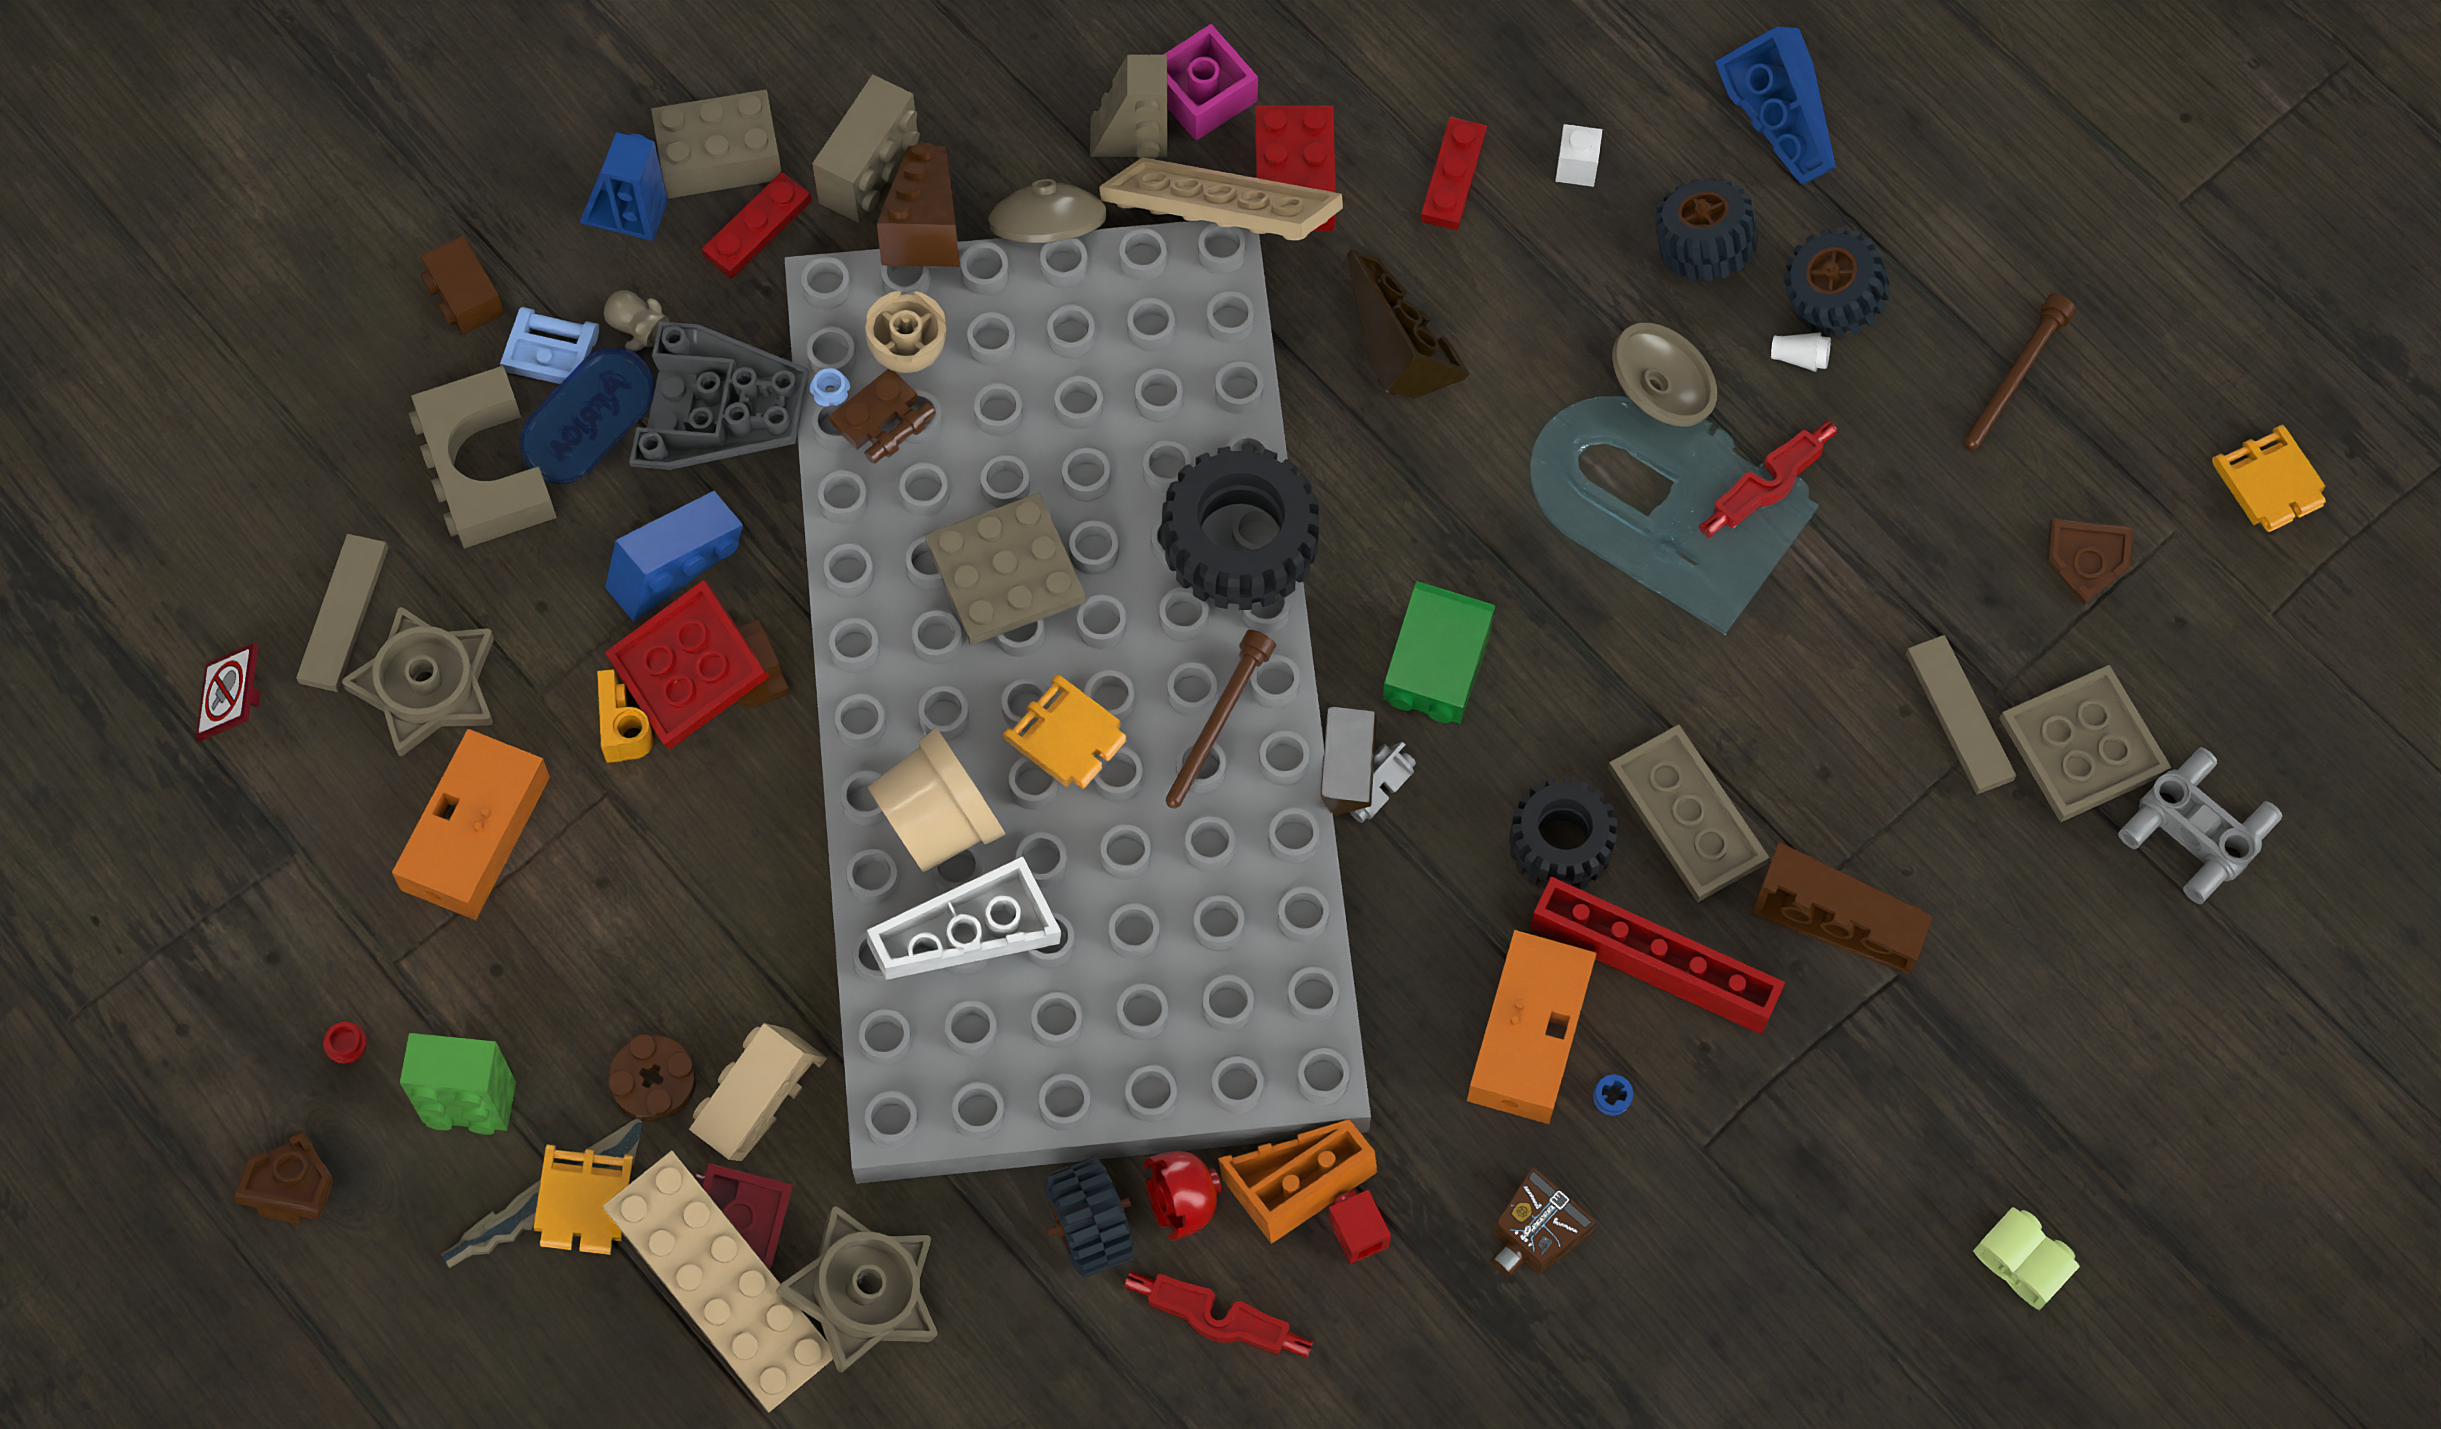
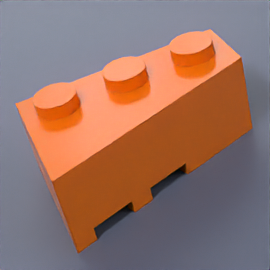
M1350 1119L1298 1134L1297 1139L1272 1146L1271 1143L1258 1146L1257 1151L1232 1158V1155L1218 1158L1222 1180L1271 1244L1332 1204L1333 1200L1338 1196L1351 1191L1377 1173L1375 1151Z

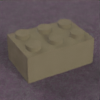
M872 74L812 163L819 204L860 223L866 212H872L875 209L880 198V191L886 182L891 183L895 179L900 167V161L904 157L907 147L914 146L919 140L920 133L917 131L916 122L917 112L915 111L912 93Z
M767 89L651 108L661 171L668 199L771 182L782 172Z

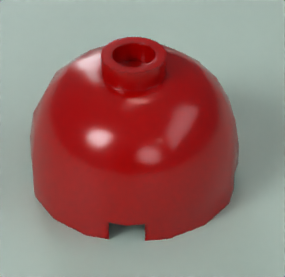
M1183 1151L1164 1152L1146 1158L1144 1170L1152 1168L1153 1179L1145 1181L1146 1191L1160 1227L1169 1225L1173 1231L1167 1237L1170 1240H1178L1202 1230L1211 1221L1217 1207L1216 1195L1222 1191L1221 1182L1215 1169L1208 1170L1200 1158L1192 1153Z

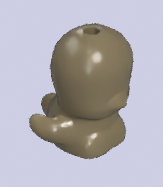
M629 290L616 291L608 298L604 306L606 322L612 328L633 336V339L625 345L629 351L653 347L659 321H670L662 313V307L657 300L650 298L646 303Z

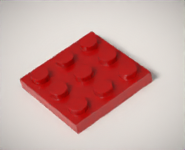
M704 580L605 652L640 709L646 714L649 723L663 745L670 750L770 677L711 586Z

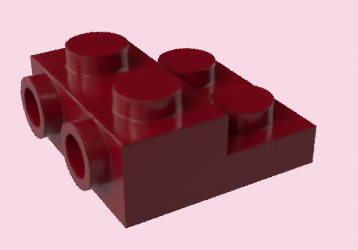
M708 1163L705 1173L696 1172L694 1178L770 1271L793 1185Z

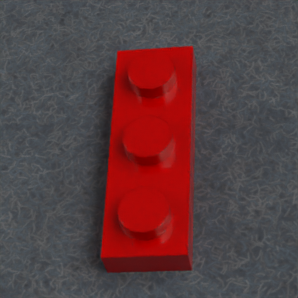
M1449 117L1422 209L1420 222L1458 231L1486 136L1487 125Z
M781 172L702 248L703 257L732 279L812 202L810 193Z

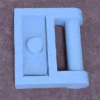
M521 307L513 325L500 366H504L505 371L508 373L567 385L587 365L592 347L596 345L598 340L599 324L586 321L583 325L535 314L534 309ZM533 329L578 339V342L574 344L529 334L528 332Z

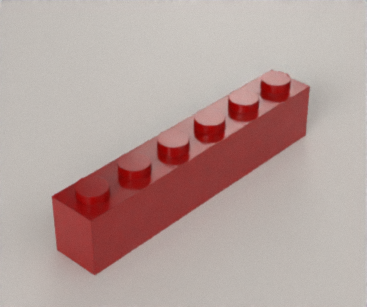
M1554 877L1550 878L1533 913L1530 930L1556 942L1596 952V960L1761 1035L1785 984L1782 980Z

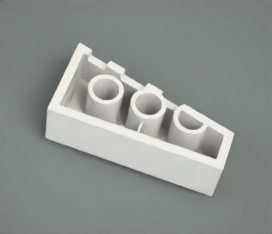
M1020 857L867 930V943L886 980L1056 945L1060 943L1061 930L1024 857Z

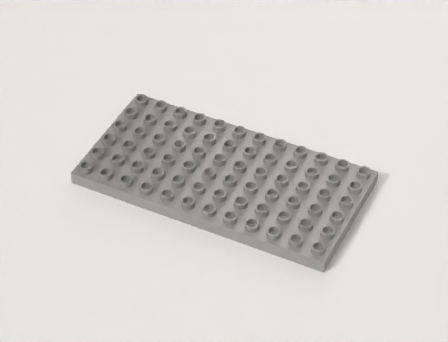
M1198 220L1096 229L1075 238L1043 243L1017 242L1004 238L957 242L960 267L886 266L881 263L880 249L785 257L792 362L809 370L797 433L851 1162L856 1184L1077 1162L1091 1157L1107 1159L1170 1151H1187L1297 1139L1298 1134L1348 1119L1351 1120L1360 1133L1369 1132L1371 1113L1333 813H1330L1321 799L1322 768L1325 750L1303 582L1299 583L1296 581L1294 592L1287 597H1282L1280 593L1275 595V603L1266 607H1262L1261 602L1252 603V610H1239V604H1228L1227 609L1215 607L1214 599L1208 597L1203 602L1193 596V586L1185 589L1176 580V571H1171L1167 565L1165 550L1162 545L1163 503L1166 502V492L1171 482H1178V472L1185 465L1190 464L1193 468L1196 466V457L1205 452H1208L1210 456L1217 455L1218 448L1230 446L1231 451H1242V445L1254 446V452L1263 454L1265 449L1278 453L1277 460L1281 463L1288 459L1259 234L1252 233L1247 228L1236 226L1219 227L1215 222ZM901 291V295H914V291L921 292L934 299L944 311L947 335L943 350L933 364L919 372L896 373L917 393L918 401L910 409L916 410L927 402L933 407L936 415L926 422L927 427L918 435L912 434L899 444V450L890 458L884 456L876 464H872L864 452L873 444L868 441L856 450L830 424L829 416L888 369L877 362L869 350L865 332L868 310L879 298L890 292ZM827 368L836 369L849 380L850 390L847 391L848 398L844 403L839 406L830 405L823 407L814 401V395L810 393V384L819 371ZM828 387L826 390L832 392L834 388ZM896 418L882 431H886L888 433L895 426H897L900 423V421ZM1040 492L1084 590L1086 603L970 646L927 546L925 534ZM1233 504L1222 507L1209 515L1201 526L1204 534L1214 544L1226 550L1236 552L1259 549L1270 543L1280 531L1279 525L1271 515L1258 507L1247 504ZM1256 630L1265 634L1276 644V648L1269 661L1263 662L1260 667H1255L1181 806L1176 809L1168 807L1165 801L1166 796L1241 660L1239 644L1246 631ZM1056 674L1065 678L1119 719L1121 724L1119 730L1126 735L1125 739L1127 741L1108 762L1097 754L1095 755V758L1102 763V769L1084 789L1073 782L1068 787H1065L1002 737L1007 728L1013 729L1027 714L1026 707L1032 701L1037 702L1052 686L1051 680ZM1058 691L1043 708L1047 710L1061 692ZM1034 717L1019 735L1022 737L1037 719ZM937 727L1006 835L986 845L981 841L923 873L867 786L919 748L918 741ZM1020 857H1024L1061 930L1059 944L888 980L885 979L867 943L868 929Z

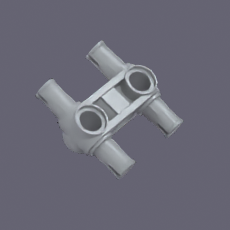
M2202 747L2198 748L2178 770L2168 771L2157 779L2154 786L2140 800V810L2118 833L2123 843L2132 849H2137L2158 827H2161L2202 861L2204 865L2183 888L2185 894L2198 904H2202L2223 881L2233 880L2245 870L2247 865L2261 851L2262 840L2282 819L2280 810L2272 803L2264 801L2241 824L2196 786L2217 765L2215 756ZM2160 793L2171 795L2176 803L2172 804L2164 801ZM2225 847L2236 849L2240 853L2241 858L2230 856L2226 852Z

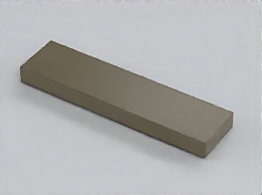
M352 534L346 535L296 677L299 684L339 692L388 551L386 542Z
M1943 635L1908 648L1906 656L1976 795L2014 781L2016 773L1946 636Z

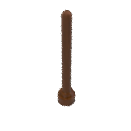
M2055 293L2050 294L2042 305L2041 323L1965 438V446L1968 449L1975 450L1981 445L2054 330L2068 325L2076 313L2075 305L2065 296Z
M1256 630L1246 631L1239 644L1241 660L1166 796L1165 801L1168 807L1176 809L1181 806L1255 667H1260L1263 662L1269 661L1276 648V644L1265 634Z

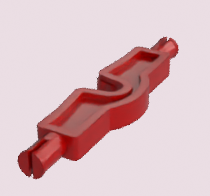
M1826 420L1811 434L1807 430H1802L1789 442L1768 454L1764 461V468L1774 480L1766 481L1752 472L1745 473L1727 493L1715 502L1714 514L1699 524L1701 533L1703 535L1706 533L1705 537L1711 538L1725 525L1735 528L1759 507L1775 504L1786 497L1792 490L1796 477L1821 457L1823 444L1837 434L1836 426L1834 424L1831 425V421Z
M1131 1270L1125 1281L1124 1288L1148 1296L1149 1306L1187 1320L1189 1325L1198 1334L1209 1340L1221 1343L1241 1341L1275 1355H1279L1283 1348L1306 1359L1312 1349L1314 1341L1290 1333L1289 1323L1269 1316L1242 1301H1235L1223 1320L1213 1319L1210 1313L1213 1309L1215 1293L1209 1288L1181 1282L1163 1274H1158L1156 1280H1153Z

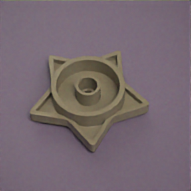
M401 607L397 610L388 640L380 648L376 657L344 677L342 683L348 692L384 712L394 747L398 755L403 756L440 727L492 725L493 719L477 680L494 641L492 631L487 628L448 632L441 628L430 626Z
M837 1206L833 1207L828 1213L818 1258L784 1281L776 1290L780 1297L821 1322L836 1368L841 1373L880 1341L931 1342L938 1334L920 1293V1276L931 1237L929 1235L887 1236L871 1232ZM858 1285L864 1286L868 1294L862 1292Z

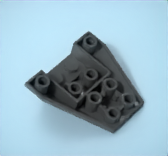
M659 321L652 354L659 374L647 428H636L629 460L631 467L672 470L795 444L809 376L808 368L698 324Z

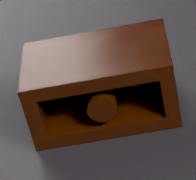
M460 236L421 256L426 271L420 273V276L428 292L431 295L436 292L442 300V302L438 303V307L448 325L455 322L462 335L505 314L497 291L464 236Z

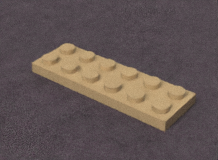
M1144 157L1100 186L1101 201L1116 203L1120 208L1136 207L1150 210L1152 214L1156 215L1173 214L1183 216V219L1187 221L1205 220L1215 222L1219 227L1236 226L1247 228L1255 234L1273 233L1283 235L1287 240H1301L1305 238L1310 232L1321 224L1326 223L1329 218L1343 209L1342 194Z
M670 1151L602 1206L603 1210L768 1413L833 1360L828 1342L801 1309L776 1293L777 1288L781 1284L673 1151Z

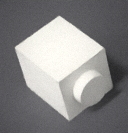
M1564 124L1555 182L1594 187L1603 129Z

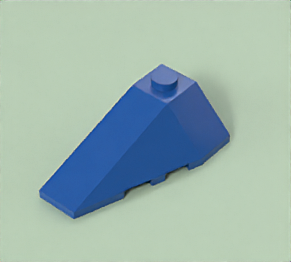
M1776 26L1715 61L1730 99L1736 106H1741L1752 121L1750 123L1758 132H1762L1774 146L1773 151L1800 184H1806L1836 168L1813 62L1799 28Z

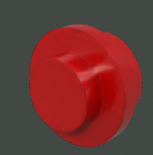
M340 1022L333 1025L326 1032L323 1047L327 1056L332 1061L339 1064H349L357 1061L364 1054L367 1048V1037L359 1025L353 1022Z

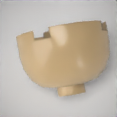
M901 291L890 292L879 298L868 310L865 332L869 350L877 362L888 369L900 373L919 372L933 364L942 353L947 335L944 311L934 299L926 294L914 291V295H901Z

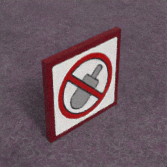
M249 644L206 664L196 740H205L249 721L250 706L259 707L261 691L253 688L258 644Z

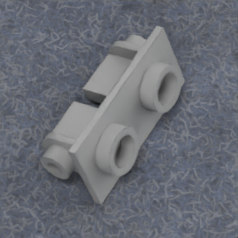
M1403 742L1391 746L1383 744L1375 751L1372 803L1370 807L1350 812L1357 821L1362 823L1365 819L1371 820L1377 811L1388 801L1389 797L1379 788L1382 783L1391 793H1394L1414 773L1415 760L1407 753L1402 755L1398 753L1405 746Z

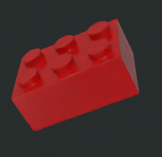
M1256 106V178L1335 192L1333 106ZM1335 215L1313 231H1334Z

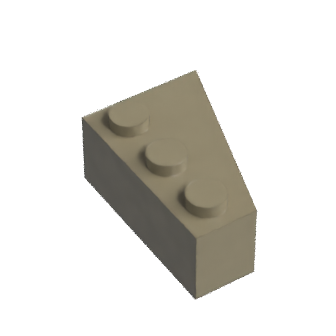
M1167 55L1126 56L1112 80L1110 92L1104 93L1101 98V107L1091 115L1090 157H1144L1149 159L1167 157Z

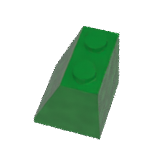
M1416 581L1384 682L1382 700L1388 701L1391 706L1399 710L1410 711L1414 709L1427 713L1430 718L1441 723H1450L1452 721L1461 724L1490 639L1495 605Z

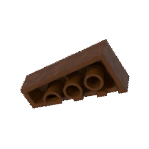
M918 143L907 147L877 221L882 265L960 267L946 146Z
M1778 842L1751 914L1757 918L1909 975L1918 960L1933 916L1925 913L1920 907L1904 903L1781 842Z

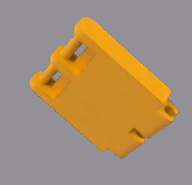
M2284 425L2273 428L2272 434L2257 441L2250 439L2243 442L2242 448L2224 456L2220 453L2212 458L2214 467L2252 524L2256 525L2261 522L2267 532L2292 522L2295 514L2300 518L2323 507V504L2326 503L2322 495L2325 484ZM2277 440L2278 444L2261 451V447ZM2244 455L2248 456V458L2234 465H2230L2229 463Z
M1056 674L1051 680L1052 686L1037 702L1032 701L1026 707L1027 714L1013 729L1007 728L1002 737L1065 787H1068L1073 782L1084 789L1102 769V763L1095 758V755L1097 754L1108 762L1127 741L1125 739L1126 735L1119 730L1121 727L1119 719L1065 678ZM1058 691H1060L1061 694L1058 696V698L1048 707L1047 710L1044 709L1043 707L1051 700V698ZM1035 717L1037 721L1021 737L1019 734Z
M547 1144L534 1221V1231L542 1232L540 1247L571 1250L573 1236H580V1251L610 1255L612 1240L621 1241L622 1232L603 1210L602 1206L630 1184L634 1155L624 1154V1158L595 1155V1150L586 1149L585 1153L555 1150L556 1145ZM554 1158L581 1161L583 1166L554 1163ZM593 1163L622 1166V1171L593 1167Z

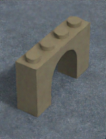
M504 366L411 395L416 410L409 412V416L416 435L422 433L425 435L427 444L420 446L426 466L428 469L435 467L439 478L431 480L439 503L447 501L450 512L443 514L451 537L459 535L463 548L557 518L539 466L494 481L473 480L464 476L455 468L457 452L471 435L521 417Z

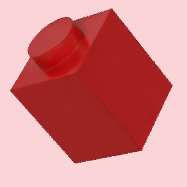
M1352 1190L1333 1200L1334 1205L1329 1207L1328 1220L1350 1265L1389 1248L1391 1234L1369 1190L1357 1194L1356 1190Z

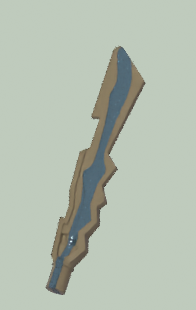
M634 1119L588 1149L595 1150V1155L624 1158V1154L634 1155V1165L642 1130V1121ZM593 1163V1167L622 1171V1166ZM541 1180L515 1197L505 1210L497 1215L492 1211L466 1231L457 1244L442 1252L441 1256L447 1266L451 1268L471 1255L489 1254L498 1243L513 1242L523 1230H532Z

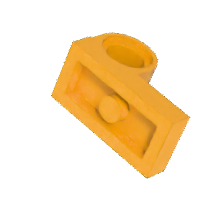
M614 670L597 671L601 748L606 762H620L644 757L650 752L654 743V737L646 714L638 708L627 707L625 683L618 684ZM637 728L641 730L636 737H623V734L629 729Z

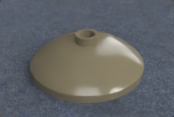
M1043 179L1015 191L1000 201L990 212L988 222L991 232L1007 240L1027 243L1054 242L1082 236L1100 227L1106 220V207L1100 199L1090 192L1073 185Z
M1654 323L1631 325L1616 339L1612 352L1616 377L1625 394L1641 411L1660 422L1674 426H1693L1702 422L1711 414L1717 401L1716 381L1705 358L1687 339L1667 327Z

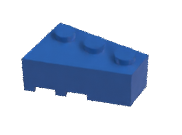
M618 132L615 133L581 217V224L654 241L668 204L654 141L640 134L626 135Z
M712 491L617 539L614 545L605 589L631 620L635 622L721 559L732 555L738 548L743 524L716 492Z

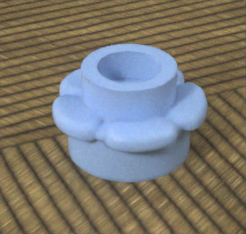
M827 368L819 371L810 384V393L814 395V401L820 406H839L848 398L847 391L850 390L849 380L836 369ZM828 387L834 388L832 392H828L826 389Z

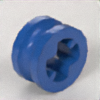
M1612 1074L1605 1076L1594 1089V1105L1605 1115L1615 1116L1622 1114L1633 1100L1632 1085L1620 1075ZM1612 1086H1617L1621 1089L1619 1096L1624 1095L1625 1097L1624 1101L1617 1100L1614 1105L1608 1104L1605 1101L1608 1096H1602V1089L1609 1091Z

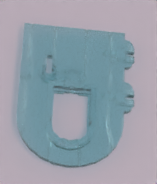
M1598 396L1579 401L1558 412L1544 426L1534 443L1529 466L1532 491L1540 509L1549 521L1575 542L1726 635L1817 511L1819 505L1807 498L1809 494L1808 485L1801 477L1797 476L1792 490L1782 500L1769 506L1759 507L1735 528L1725 525L1711 538L1705 537L1706 533L1704 535L1701 533L1699 524L1714 514L1715 502L1727 493L1745 473L1752 472L1766 481L1774 480L1764 468V463L1756 467L1733 453L1734 441L1721 428L1716 429L1713 437L1707 434L1713 424L1706 419L1693 426L1666 424L1645 414L1628 397ZM1604 443L1619 449H1626L1629 455L1672 480L1674 484L1670 488L1671 492L1668 494L1667 499L1659 507L1656 506L1649 517L1589 481L1580 471L1578 463L1579 454L1589 448V445ZM1678 552L1697 562L1696 566L1678 556Z

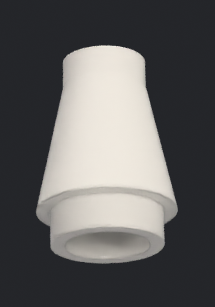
M1821 332L1789 336L1774 335L1771 359L1781 360L1815 372L1817 368L1827 369L1831 338L1822 337Z

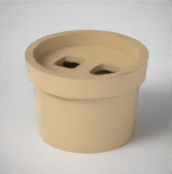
M937 727L918 741L919 748L867 786L923 873L981 841L986 845L1006 835Z

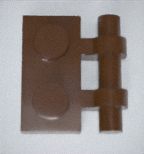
M887 369L832 413L829 419L830 424L856 450L870 441L873 445L864 454L872 464H876L884 456L890 458L899 450L898 445L910 435H918L926 429V422L933 418L936 412L927 402L916 410L910 409L918 401L917 393L895 371ZM896 418L900 421V423L888 433L886 431H882Z

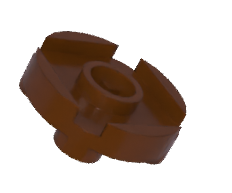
M637 1035L616 1054L609 1070V1088L619 1108L628 1116L644 1122L658 1121L657 1118H664L668 1115L672 1117L681 1112L691 1100L696 1087L694 1065L690 1056L678 1042L664 1036ZM653 1069L659 1070V1076L663 1079V1082L660 1085L653 1083L650 1088L644 1087L645 1079L642 1077L646 1071L651 1072Z

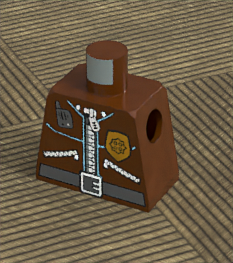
M1533 1167L1496 1224L1494 1235L1504 1245L1491 1258V1262L1507 1277H1511L1524 1262L1536 1273L1541 1274L1585 1241L1593 1233L1596 1220Z

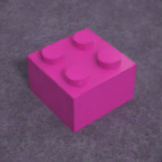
M1212 24L1163 54L1167 55V109L1195 141L1257 102L1258 76Z

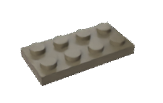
M1679 724L1609 762L1608 770L1697 903L1768 864L1770 857Z

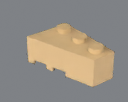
M763 1023L761 1028H754L746 1037L743 1043L745 1050L737 1062H731L718 1078L720 1086L711 1098H705L693 1114L695 1121L689 1130L728 1160L742 1161L776 1121V1117L773 1115L787 1095L794 1099L802 1090V1086L797 1082L809 1067L814 1064L820 1068L828 1059L788 1028Z

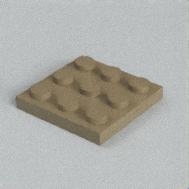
M1040 492L925 534L927 546L970 646L1086 603L1084 590Z
M2110 665L2002 712L1999 718L2060 823L2152 782L2172 768Z

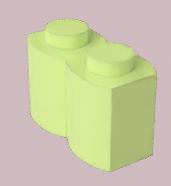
M2012 1207L1977 1245L1973 1252L1990 1270L2006 1280L2020 1297L2040 1311L2080 1266L2074 1260V1252L2065 1243L2059 1240L2053 1241L2045 1236L2041 1231V1223L2034 1215L2025 1210L2020 1212Z

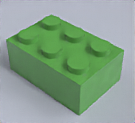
M409 1033L400 1084L420 1119L426 1123V1126L436 1130H451L452 1125L469 1127L468 1129L471 1132L484 1135L494 1134L495 1130L508 1131L516 1081L496 1041Z

